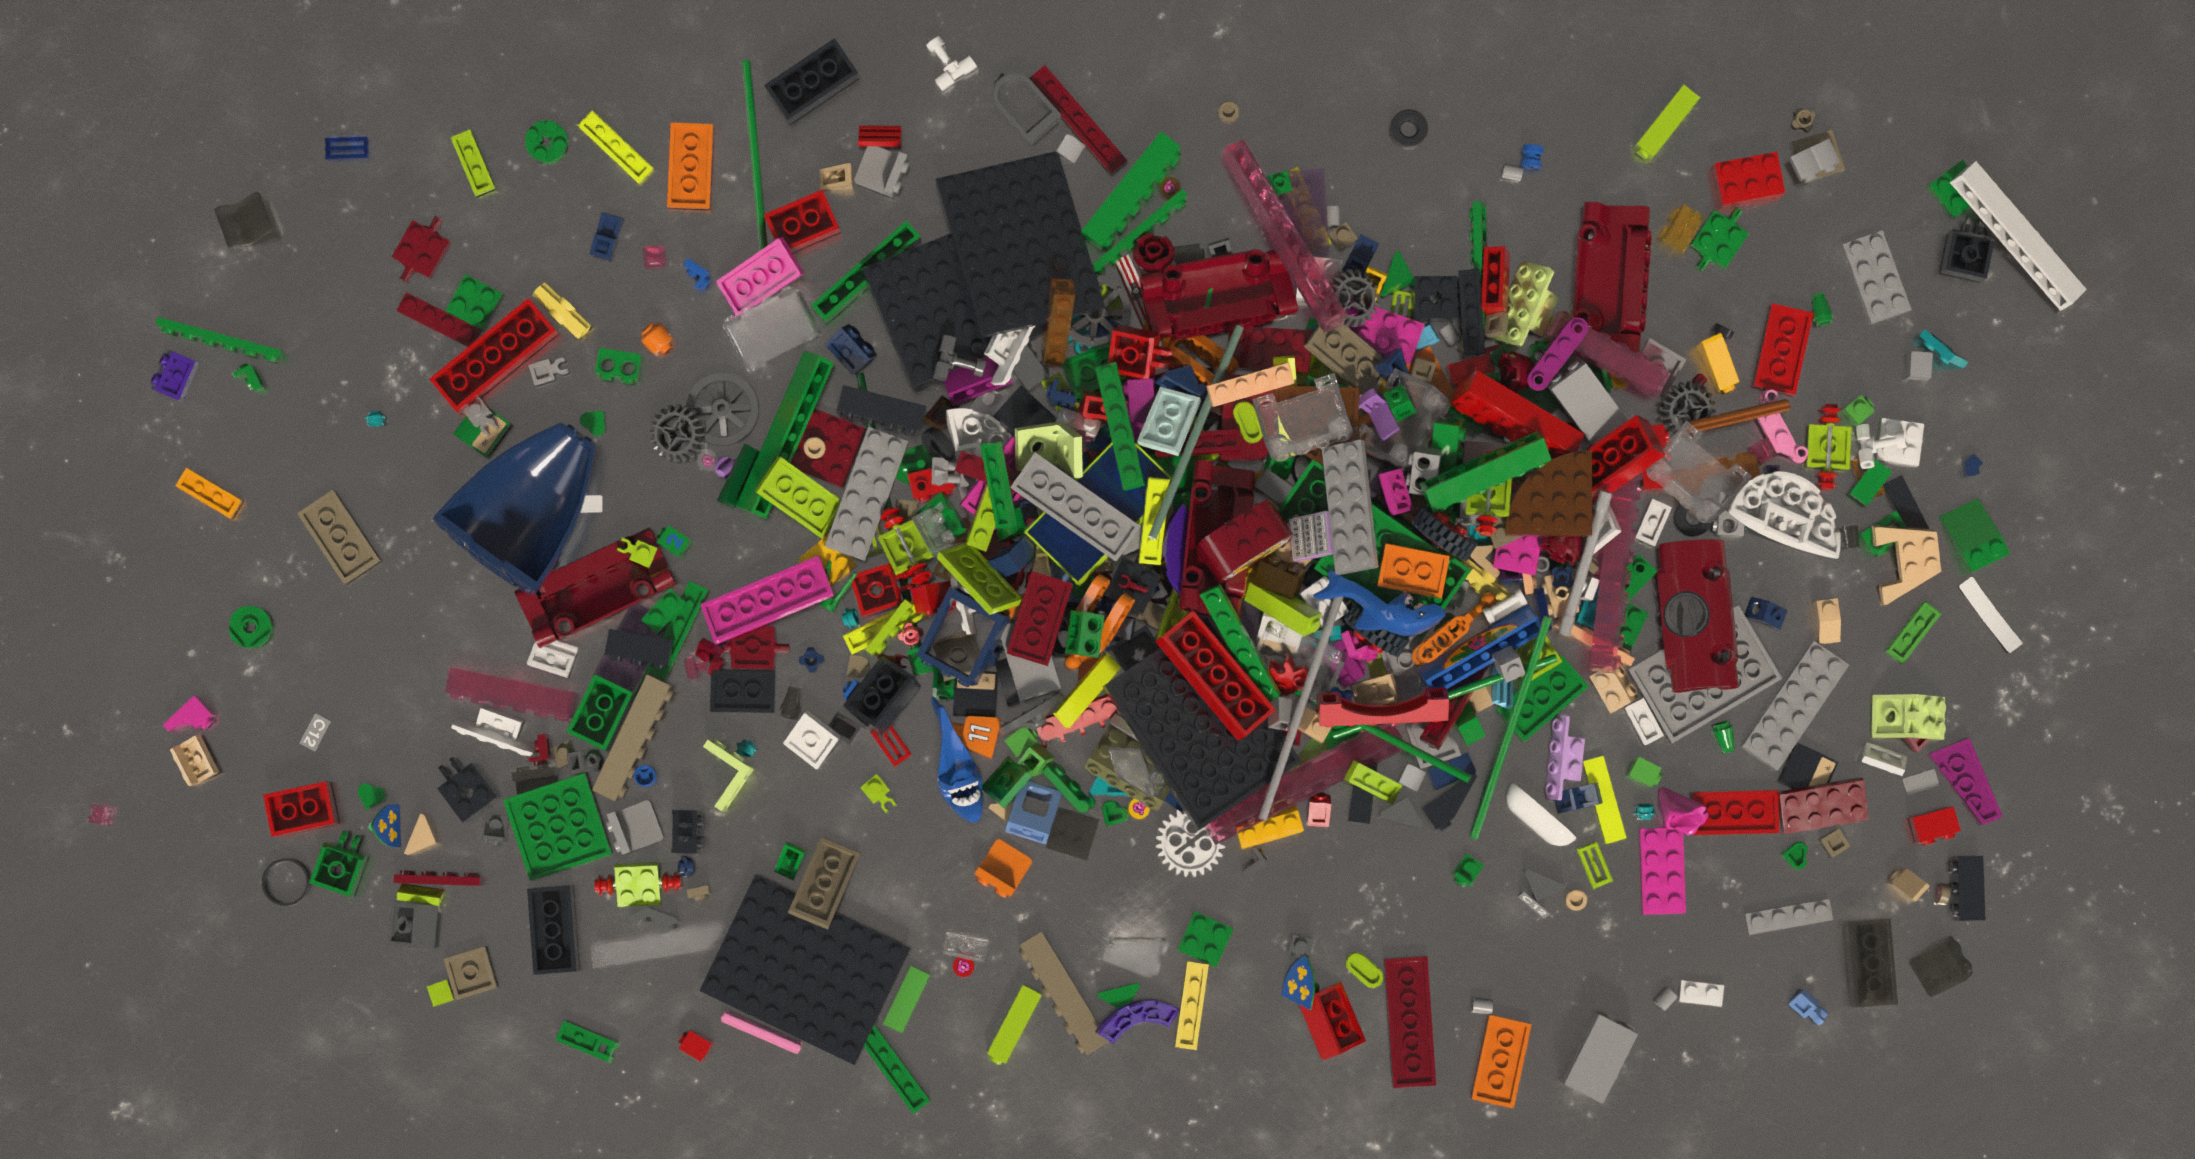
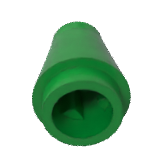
M1818 293L1813 295V321L1816 322L1817 326L1832 323L1834 315L1825 294Z
M1726 720L1713 724L1714 730L1712 732L1723 753L1735 751L1734 731L1730 721Z

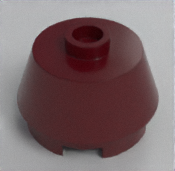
M1148 233L1140 237L1133 249V259L1145 274L1163 271L1167 266L1171 265L1175 257V249L1170 239L1166 236L1164 238L1154 236V233Z
M1511 351L1509 354H1502L1498 362V366H1502L1501 384L1515 393L1530 388L1526 379L1528 373L1534 367L1533 360L1515 351Z
M1544 536L1541 538L1542 543L1539 549L1541 551L1547 550L1549 552L1548 557L1562 564L1569 561L1571 566L1575 564L1577 559H1580L1582 539L1579 536Z

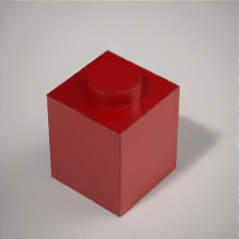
M692 1029L688 1033L684 1032L678 1041L681 1044L679 1047L681 1051L700 1062L704 1060L714 1043Z

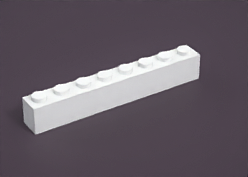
M1977 161L1964 168L1950 182L2060 311L2073 304L2086 291L2080 280L2076 278L2067 265L2057 256L2038 231L2026 220L2025 216L2020 213Z

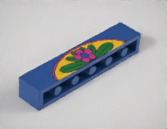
M1527 605L1438 656L1435 660L1419 667L1417 670L1427 688L1446 687L1447 689L1494 662L1491 654L1509 646H1512L1515 650L1536 638L1541 622L1531 607Z

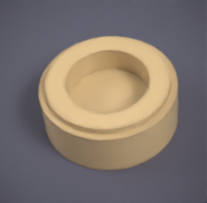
M811 437L804 444L806 455L812 459H818L825 453V443L818 437Z
M1573 889L1566 894L1565 903L1569 909L1578 911L1586 906L1587 896L1582 890Z

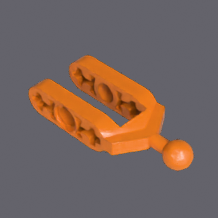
M1146 320L1145 323H1144V330H1148V331H1149L1148 324H1147V320ZM1204 335L1187 339H1177L1176 336L1162 338L1161 347L1172 349V355L1160 356L1165 361L1171 363L1170 367L1173 370L1191 365L1199 385L1202 383L1206 386L1212 384L1215 375L1176 347L1183 343L1188 349L1216 369H1218L1225 352L1224 349ZM1233 356L1225 374H1233L1239 368L1238 361Z
M1099 574L1089 586L1075 611L1093 613L1109 586L1110 580L1104 575ZM1124 593L1117 600L1104 622L1099 653L1103 652L1112 641L1135 602L1127 593ZM1067 655L1064 662L1067 668L1076 669L1081 664L1080 655Z
M1485 592L1476 606L1468 612L1445 622L1411 652L1412 662L1415 665L1423 666L1435 660L1468 632L1472 621L1483 609L1496 605V596L1491 592ZM1456 625L1458 626L1455 632L1451 633L1448 631L1452 630ZM1437 637H1440L1442 639V645L1438 643ZM1430 649L1432 651L1428 652L1424 657L1422 656L1424 650Z

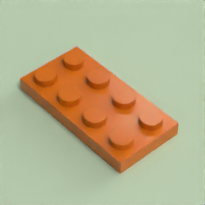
M671 122L668 208L710 209L713 124Z
M1489 1015L1471 1099L1514 1109L1532 1024Z

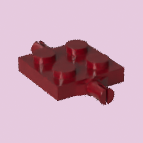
M434 216L429 227L421 225L414 220L411 221L391 256L406 267L399 279L407 283L413 272L421 273L430 278L450 243L449 240L440 236L437 232L439 225L443 221L442 219Z
M760 626L731 638L729 643L721 642L716 644L717 646H725L720 648L729 651L731 668L774 669L776 653H789L790 650L781 649L790 648V644H777L775 626Z

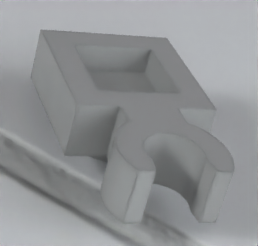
M559 358L554 364H551L550 360L546 359L528 365L534 385L537 386L556 380L554 376L556 373L560 375L567 374L569 372L568 369H559V364L566 362V360Z
M479 396L463 409V412L475 427L480 426L481 431L487 436L490 435L487 431L489 425L492 424L493 427L498 428L497 422L489 418L493 413Z

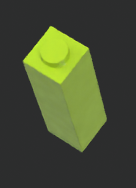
M1683 85L1635 145L1637 154L1644 159L1649 158L1651 160L1701 97Z
M1254 581L1249 582L1245 597L1246 602L1304 637L1319 629L1322 615L1320 611L1297 597L1291 600L1254 584Z
M1024 984L1022 985L987 1052L990 1055L989 1060L998 1065H1001L1002 1062L1007 1063L1042 996L1041 993Z

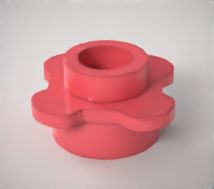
M908 622L904 625L903 631L898 633V638L908 645H914L919 641L920 636L923 635V629L921 627L917 628Z

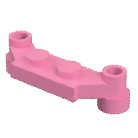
M1769 389L1763 391L1759 397L1761 405L1777 401L1778 393L1775 390ZM1768 394L1772 395L1773 400L1768 399ZM1780 413L1757 418L1775 454L1780 452L1787 455L1794 463H1802L1807 459V448L1795 443ZM1798 450L1803 453L1802 457L1798 455Z

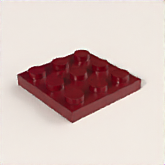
M814 408L790 464L805 474L844 489L867 429ZM811 437L820 438L826 446L824 455L818 459L808 457L804 451V444Z

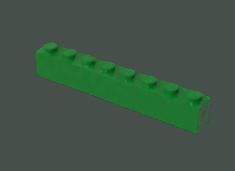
M803 351L736 507L759 517L767 518L772 504L754 491L777 456L791 463L834 362L820 355Z

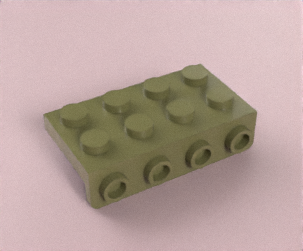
M1109 725L1088 759L1085 769L1092 775L1105 780L1109 785L1125 792L1129 797L1140 801L1146 807L1158 811L1167 797L1170 788L1141 744L1129 735Z

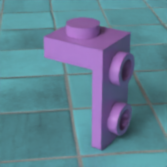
M1372 388L1360 396V407L1369 413L1382 440L1387 439L1400 430L1385 397Z

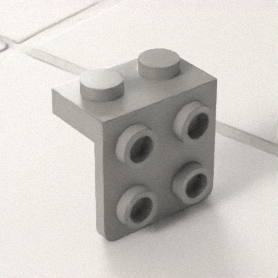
M867 146L854 181L860 186L893 198L894 194L898 193L901 188L902 181H900L902 173L906 174L910 164L908 156L901 152L896 154L878 146Z
M646 800L623 810L607 814L606 825L609 832H614L616 837L613 840L617 852L621 851L622 855L659 842L664 838L650 801Z

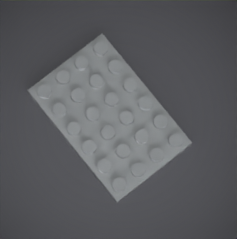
M1739 605L1733 608L1738 650L1736 666L1739 688L1731 690L1711 688L1682 693L1672 692L1670 670H1668L1664 649L1628 669L1671 744L1782 679ZM1729 651L1723 654V661L1729 659Z

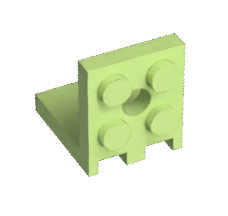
M1060 421L1015 428V460L1018 471H1022L1033 454L1037 453L1052 465H1059L1073 478L1083 477L1082 436L1066 423ZM1041 442V448L1033 452V445Z
M1919 694L1873 695L1872 738L1944 740V733L1946 731L1945 697ZM1892 711H1894L1896 715L1895 720L1893 722L1890 720V713Z
M717 739L713 741L707 740L703 746L704 748L738 770L714 806L720 811L725 812L754 769L743 762L745 758L735 751L727 752L725 750L727 746Z

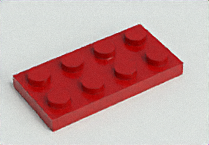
M1774 303L1771 304L1753 387L1775 390L1776 392L1792 396L1796 395L1813 312Z
M1778 790L1691 792L1692 800L1706 807L1705 811L1708 812L1706 822L1699 826L1693 835L1780 833Z

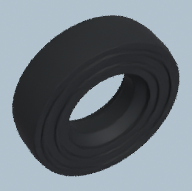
M1402 110L1393 117L1390 123L1392 139L1398 145L1405 148L1420 145L1428 133V123L1425 117L1416 110ZM1413 121L1417 126L1416 134L1410 137L1405 136L1401 132L1402 123Z
M930 427L923 432L921 436L922 443L931 457L944 458L947 461L954 457L953 445L940 429Z
M1692 497L1685 499L1675 510V523L1679 530L1686 535H1701L1713 523L1712 508L1701 498ZM1695 508L1701 512L1702 520L1699 524L1692 525L1687 522L1686 513L1689 509Z

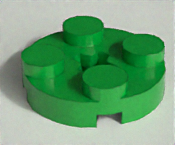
M543 120L533 124L525 135V146L528 153L539 162L554 163L560 160L568 146V137L565 130L552 120ZM544 137L552 138L549 147L541 145Z
M243 606L237 609L230 618V637L236 644L249 649L260 647L269 640L273 632L270 616L259 607ZM247 622L256 624L254 632H246Z

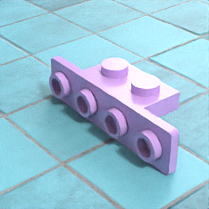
M1557 714L1553 717L1548 777L1545 788V798L1549 800L1562 799L1564 780L1581 781L1585 739L1568 736L1570 715Z

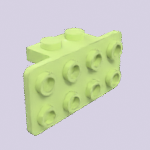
M1526 261L1521 262L1508 294L1507 334L1491 337V339L1521 347L1529 330L1536 335H1543L1559 298L1547 290L1554 275L1553 269Z

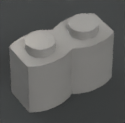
M1830 139L1789 158L1799 181L1805 180L1806 183L1818 178L1817 174L1825 171L1827 174L1836 170V165L1840 163Z

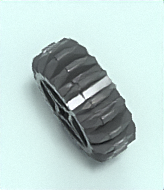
M1348 269L1346 272L1340 271L1338 276L1331 277L1333 283L1328 282L1326 284L1330 290L1323 292L1325 295H1328V299H1324L1323 302L1329 303L1325 310L1332 311L1331 318H1337V323L1341 324L1343 322L1346 327L1349 325L1357 327L1358 324L1364 325L1365 320L1370 321L1372 319L1370 313H1377L1373 307L1380 305L1379 302L1375 301V298L1380 297V294H1375L1378 286H1372L1374 279H1367V273L1361 274L1360 270H1354L1353 272L1352 269ZM1354 281L1360 286L1352 289L1347 287L1345 283ZM1351 307L1358 313L1351 316L1345 313L1344 310Z
M1687 381L1685 385L1683 382H1679L1678 388L1674 385L1671 386L1672 393L1665 392V395L1668 396L1667 399H1660L1665 404L1659 407V410L1664 412L1659 418L1665 420L1662 424L1668 427L1669 433L1674 432L1676 437L1682 435L1684 439H1688L1690 434L1692 438H1696L1697 432L1689 433L1687 427L1679 426L1674 417H1683L1686 423L1696 420V415L1701 412V415L1698 419L1710 417L1711 414L1716 413V410L1711 408L1716 403L1710 400L1713 395L1706 393L1707 388L1701 387L1699 383L1696 382L1693 385L1691 381ZM1688 394H1696L1701 403H1692L1691 398H1688ZM1679 399L1678 406L1674 408L1676 401ZM1687 406L1691 407L1688 414L1684 413ZM1699 431L1698 433L1702 435L1704 431Z
M676 404L675 407L669 405L667 410L665 408L661 409V415L656 414L654 416L657 422L650 423L655 427V430L649 431L655 437L651 438L650 441L657 443L653 449H661L659 455H666V460H672L673 458L674 462H679L680 459L687 461L688 456L690 458L695 457L694 451H701L698 444H705L701 436L707 435L706 432H701V428L706 426L705 424H699L702 417H695L697 411H690L689 406H684L682 409L681 404ZM676 415L679 416V419L675 421L673 426L666 425L670 418ZM688 423L690 424L692 433H690L687 430ZM678 429H679L678 432H680V433H681L680 435H683V436L676 437L678 434L675 435V431H672V430H678ZM664 433L667 434L669 438L668 444L665 440ZM683 440L690 441L683 450H676Z

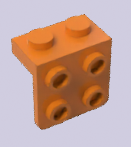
M997 839L974 874L978 876L976 880L987 887L988 884L996 887L994 892L1005 898L1009 895L1011 897L1032 864V859L1004 841Z

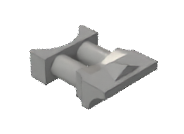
M932 457L931 484L941 486L946 483H959V487H967L969 485L964 479L963 474H948V470H955L957 462H948L944 458Z

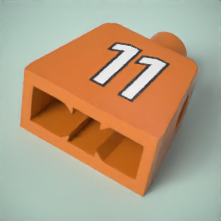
M966 716L965 724L952 722L951 725L956 734L961 737V742L965 748L988 758H993L1001 718Z

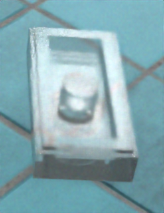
M947 932L942 954L984 963L989 941Z

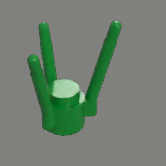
M828 561L825 570L828 578L832 565L831 561ZM854 572L838 594L833 591V597L823 600L819 604L833 612L839 600L857 576V573Z

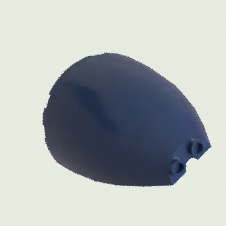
M562 422L538 432L507 449L486 464L446 502L432 519L442 531L446 530L452 541L461 548L465 546L467 548L466 551L471 554L470 556L512 586L517 583V587L521 591L535 595L554 568L575 529L584 505L591 477L596 443L588 436L584 438L578 436L579 431L570 424L566 426Z

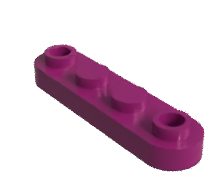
M1574 317L1566 323L1528 373L1526 380L1530 388L1540 391L1547 387L1586 336L1588 324L1584 319ZM1579 324L1581 326L1580 332L1574 331L1575 325ZM1537 376H1541L1542 382L1540 384L1535 383V378Z

